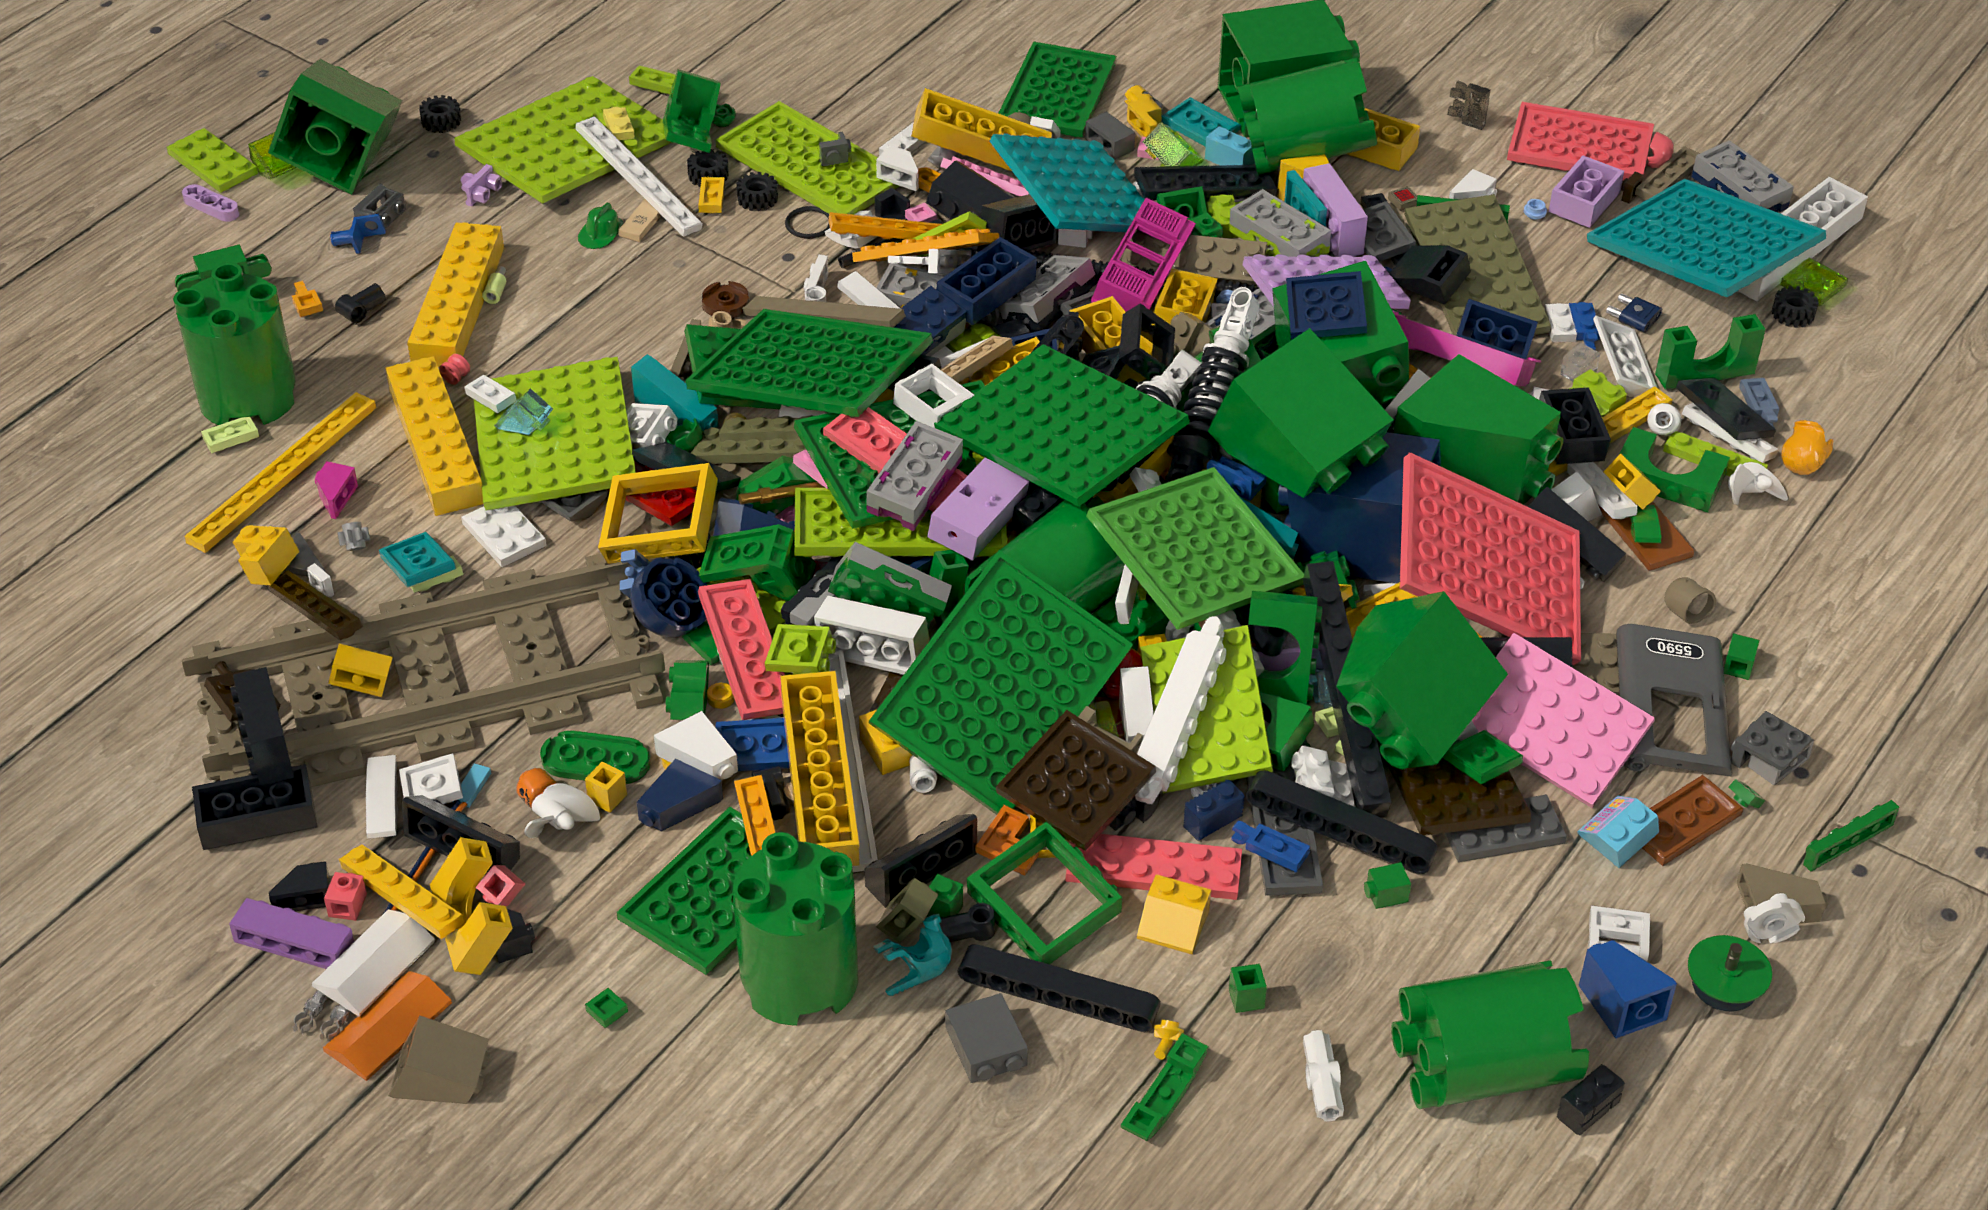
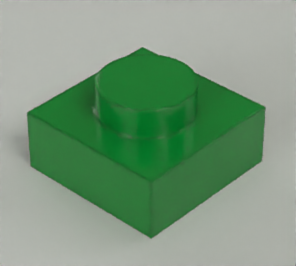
M1737 779L1728 787L1735 793L1733 798L1745 808L1750 805L1759 809L1766 801L1746 783Z
M606 988L585 1004L586 1012L604 1028L628 1012L627 1004L609 988Z

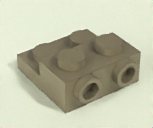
M1180 312L1179 315L1174 316L1171 320L1170 325L1175 328L1173 360L1182 349L1195 357L1203 352L1204 345L1210 343L1209 330L1213 328L1194 315Z

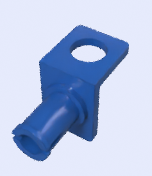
M379 214L359 216L353 218L350 230L332 231L330 239L333 246L352 243L356 254H360L364 237L385 234L386 229ZM373 221L377 223L378 228L374 230L368 229L365 223Z

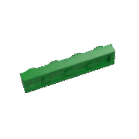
M1893 800L1883 805H1876L1869 813L1862 817L1857 816L1844 827L1833 829L1828 836L1820 840H1813L1806 848L1807 853L1803 865L1812 872L1894 825L1900 807Z

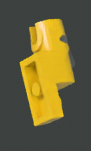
M1132 86L1125 93L1128 99L1125 100V103L1128 105L1127 122L1141 137H1154L1157 139L1163 104L1152 97L1142 86Z

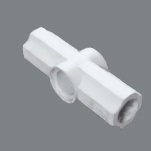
M1322 1030L1311 1031L1310 1034L1303 1037L1307 1062V1087L1313 1093L1317 1118H1321L1324 1121H1335L1338 1117L1343 1116L1344 1112L1340 1092L1341 1075L1339 1063L1334 1061L1329 1034H1325Z

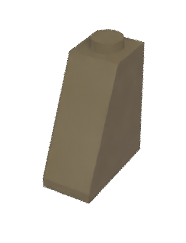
M1748 863L1741 865L1737 885L1746 909L1770 900L1775 894L1784 893L1788 899H1793L1800 904L1805 915L1804 923L1820 922L1823 911L1827 909V897L1824 892H1821L1818 881Z

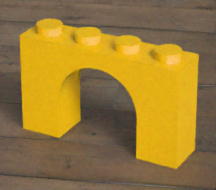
M461 837L430 883L432 894L461 913L465 922L445 937L454 972L481 975L512 930V924L506 906L479 902L472 913V902L476 886L480 883L493 862L487 842Z

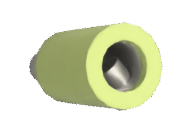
M502 266L498 267L496 273H492L489 276L482 297L489 304L499 302L506 285V278L504 276L506 269Z

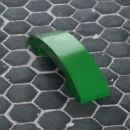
M1182 1033L1168 1053L1167 1063L1140 1103L1135 1102L1121 1123V1128L1145 1141H1149L1168 1120L1185 1095L1208 1052L1209 1046Z

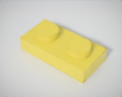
M625 107L603 109V118L607 129L618 140L634 139V130Z

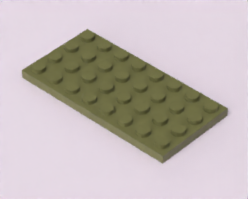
M1495 194L1405 208V217L1417 246L1448 245L1468 254L1470 274L1445 305L1440 303L1452 335H1456L1468 299L1537 321L1538 324L1534 335L1550 332L1551 324Z

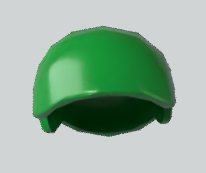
M696 418L693 419L694 423L685 419L682 425L669 432L666 442L690 453L703 440L702 428Z

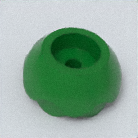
M727 103L723 105L717 104L712 123L717 127L731 125L736 118L735 109Z

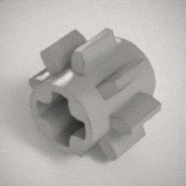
M361 522L343 524V531L337 532L340 546L346 545L347 551L366 548L365 541H370L368 527L362 528Z

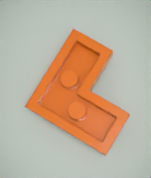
M1004 805L976 844V853L990 860L996 858L1020 841L1018 838L1029 823V816ZM1039 852L1013 871L1025 876L1038 858Z

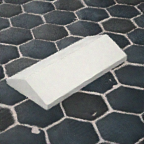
M1595 316L1593 320L1617 383L1625 389L1626 394L1629 397H1637L1650 388L1657 387L1635 329Z
M388 909L312 983V987L360 1017L435 942V938L407 914Z

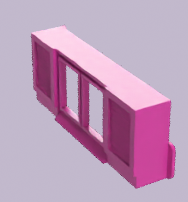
M1145 198L1100 277L1091 303L1113 296L1125 312L1140 303L1150 310L1196 223L1188 220V217ZM1138 229L1170 244L1165 256L1163 257L1130 241L1135 231ZM1127 248L1159 263L1160 265L1154 276L1120 261L1125 249Z
M1393 311L1408 340L1409 349L1425 351L1448 360H1452L1460 354L1515 386L1526 387V384L1530 382L1536 362L1541 363V360L1533 357H1528V359L1519 358L1406 319L1407 316Z

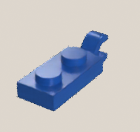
M1586 302L1569 303L1577 333L1576 340H1583L1586 351H1596L1595 341L1600 340V336L1593 320L1596 316L1593 304Z
M1237 821L1232 828L1235 831L1231 837L1233 842L1237 844L1246 843V850L1294 872L1298 871L1310 853L1309 845L1260 823L1255 829L1243 821Z

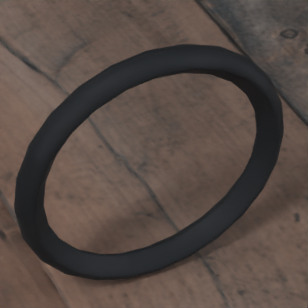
M800 207L790 212L786 217L785 226L796 237L807 239L821 237L830 228L828 224L823 231L813 234L799 233L791 228L790 219L799 212L817 211L823 213L829 219V213L821 210L819 207Z

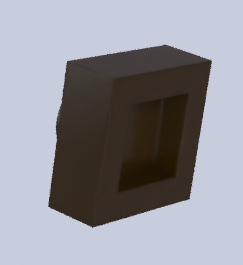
M1635 171L1629 178L1623 181L1621 201L1630 204L1636 197V187L1642 183L1643 174Z

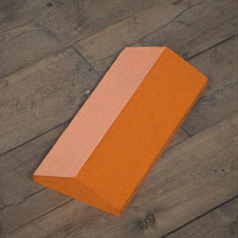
M408 971L360 1017H356L337 1036L323 1047V1051L367 1081L402 1049L419 1016L434 1020L452 1004V1001L428 976Z

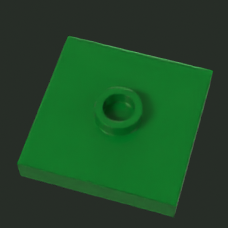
M1486 730L1452 745L1443 756L1446 761L1480 784L1523 763L1522 754Z

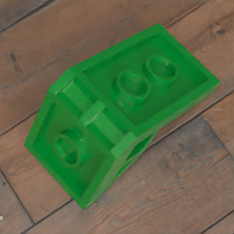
M677 69L663 117V127L667 141L710 153L712 142L709 131L715 115L721 86L720 81Z
M778 524L710 537L699 577L705 583L750 575L759 589L790 601L798 593L800 587L806 585L813 578L816 563L812 557L795 556L794 530Z

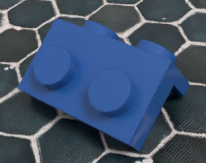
M1224 456L1217 462L1210 460L1207 463V469L1215 467L1236 494L1248 501H1251L1266 484L1267 476Z

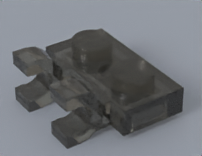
M1457 81L1455 88L1452 87L1450 91V97L1456 99L1453 101V106L1448 107L1447 115L1462 118V124L1483 130L1486 125L1491 89L1472 83L1467 86L1464 82Z

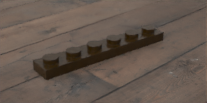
M289 570L280 574L272 585H267L272 594L340 641L353 636L355 631L363 627L357 616Z

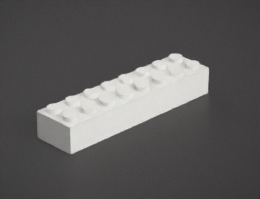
M1831 177L1825 179L1781 214L1826 230V239L1752 282L1750 285L1740 289L1739 292L1755 301H1759L1863 218L1868 196Z

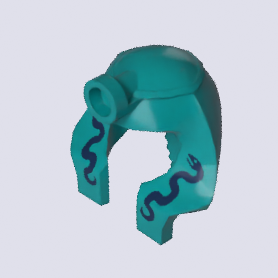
M939 914L931 915L924 919L925 927L920 929V939L914 946L903 947L889 939L873 946L876 953L884 952L883 956L887 961L901 957L910 968L907 976L901 978L900 981H897L885 990L889 996H894L941 975L951 962L952 948L949 939L940 927L941 918Z

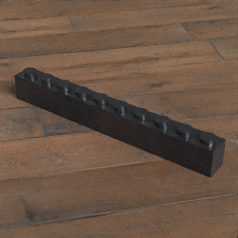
M1334 562L1307 564L1303 584L1306 596L1318 597L1317 606H1322L1321 623L1315 622V632H1319V652L1356 808L1380 818L1387 817L1392 801L1376 736L1369 727L1360 725L1349 715L1347 711L1349 702L1336 687L1353 640Z

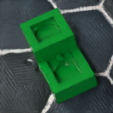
M1637 505V515L1629 516L1632 522L1631 534L1634 541L1661 543L1660 523L1655 505H1647L1643 510Z

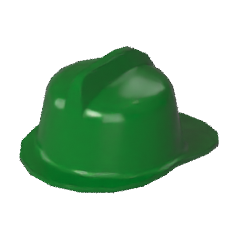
M607 202L603 206L590 210L586 224L578 234V242L581 246L588 249L603 248L610 244L617 236L624 222L618 217L617 212L610 203Z

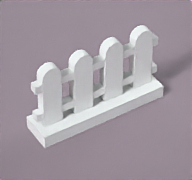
M929 249V257L888 256V263L928 264V273L949 274L971 258L972 250Z

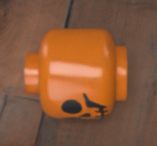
M533 768L521 774L516 791L518 796L532 808L534 799L538 795L543 794L548 786L557 783L545 770Z

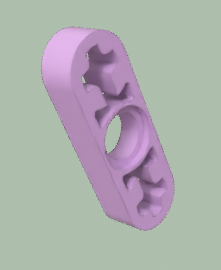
M196 184L188 185L182 190L184 202L190 207L225 222L233 221L239 217L237 203L225 196Z

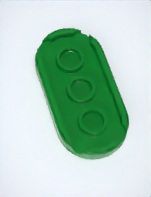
M563 731L558 733V736L553 739L551 737L548 738L540 750L543 768L549 774L559 778L585 781V778L601 762H604L624 772L626 784H631L643 778L650 768L648 749L639 740L629 737L581 731Z

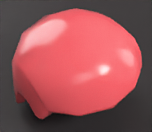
M1659 132L1655 133L1650 144L1654 156L1647 158L1649 161L1647 165L1651 168H1659L1671 159L1674 144L1668 136Z

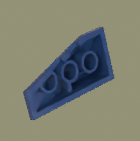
M720 498L713 536L778 524L795 530V521L787 523L775 518L776 514L768 511L765 514L752 509L753 505L750 503L741 505L738 500Z

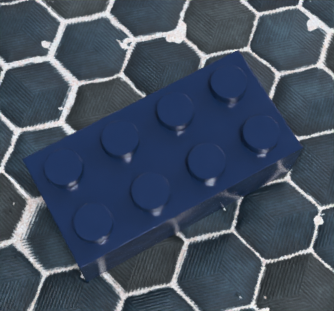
M999 237L937 281V290L967 311L966 322L973 326L1036 280L1037 257Z

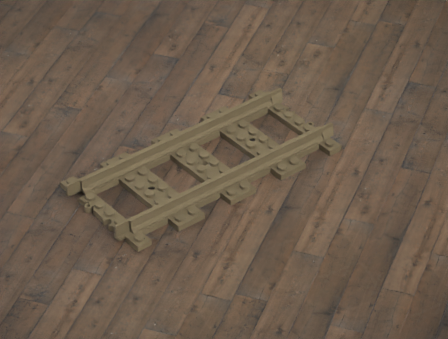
M602 554L585 557L587 567L537 578L535 570L530 569L483 580L484 590L443 600L433 601L431 592L381 603L379 604L381 614L359 618L363 627L355 631L353 636L341 641L311 620L275 627L273 628L275 638L223 650H221L219 640L192 646L194 656L182 659L185 676L201 675L212 672V676H218L220 674L215 669V665L220 661L221 663L224 661L232 672L267 667L268 675L283 672L298 732L284 736L291 766L306 764L311 787L365 775L366 770L362 754L416 742L421 761L474 749L476 745L471 728L524 716L530 735L582 723L584 721L579 705L580 702L621 692L631 691L636 709L663 703V697L655 674L665 671V662L662 651L647 653L650 648L649 638L645 635H639L633 608H627L632 606L631 599L620 591V581L628 579L625 575V569L631 565L628 562L608 564ZM599 600L618 657L567 669L548 611ZM495 623L513 682L461 694L444 635ZM343 644L371 652L390 648L406 707L353 720L345 688L328 684L338 645ZM530 644L537 646L533 650L527 649V646ZM205 682L200 683L203 698L197 702L198 709L201 714L207 715L210 732L206 735L208 744L217 743L209 747V754L202 756L207 778L209 780L220 779L222 781L251 775L248 760L253 758L247 759L244 745H242L238 722H230L205 688ZM316 694L323 695L319 700L313 699V696Z

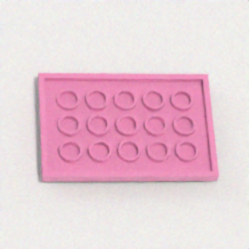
M1513 633L1496 656V659L1508 675L1472 719V722L1477 728L1478 733L1486 730L1522 754L1523 766L1593 808L1652 726L1655 718Z

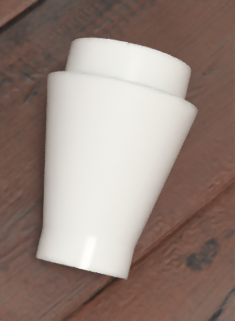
M914 755L911 756L909 759L910 785L917 792L927 793L935 787L937 775L932 768Z

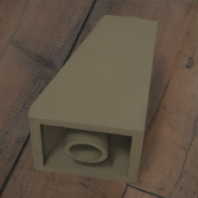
M419 1016L402 1046L388 1096L398 1099L467 1104L473 1093L478 1095L482 1087L484 1077L479 1075L481 1069H485L490 1057V1052L486 1051L489 1039Z

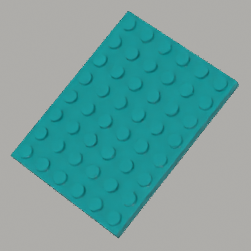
M1687 179L1681 180L1587 233V242L1682 279L1685 282H1690L1703 289L1715 292L1723 297L1733 295L1735 292L1750 285L1752 282L1826 239V230Z

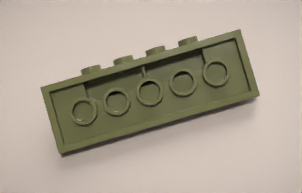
M813 415L800 418L783 416L776 419H768L762 416L748 420L737 417L725 420L721 429L713 427L704 430L703 440L694 447L691 454L712 464L773 462L781 456L793 458L795 454L806 450L794 429V420L812 417Z

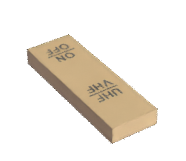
M644 199L620 227L619 236L640 242L662 215Z

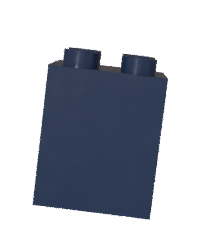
M1386 432L1383 440L1389 445L1388 450L1368 467H1365L1359 460L1348 466L1347 468L1352 472L1350 477L1330 494H1327L1320 486L1302 498L1280 485L1278 493L1279 504L1288 506L1290 513L1287 515L1284 524L1298 532L1295 543L1299 544L1294 556V562L1301 561V563L1312 560L1311 556L1323 551L1328 554L1337 550L1339 557L1345 556L1350 569V576L1399 583L1404 457L1412 453L1441 466L1440 439Z

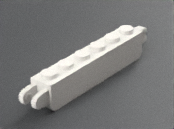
M1216 616L1209 617L1205 621L1201 632L1194 630L1187 634L1137 754L1155 765L1156 773L1135 795L1136 799L1140 802L1153 804L1161 790L1167 792L1170 782L1173 783L1175 781L1179 760L1184 758L1187 752L1188 738L1190 734H1194L1197 727L1198 714L1206 706L1207 692L1216 682V671L1219 664H1223L1225 660L1226 649L1222 643L1225 633L1221 627V620Z

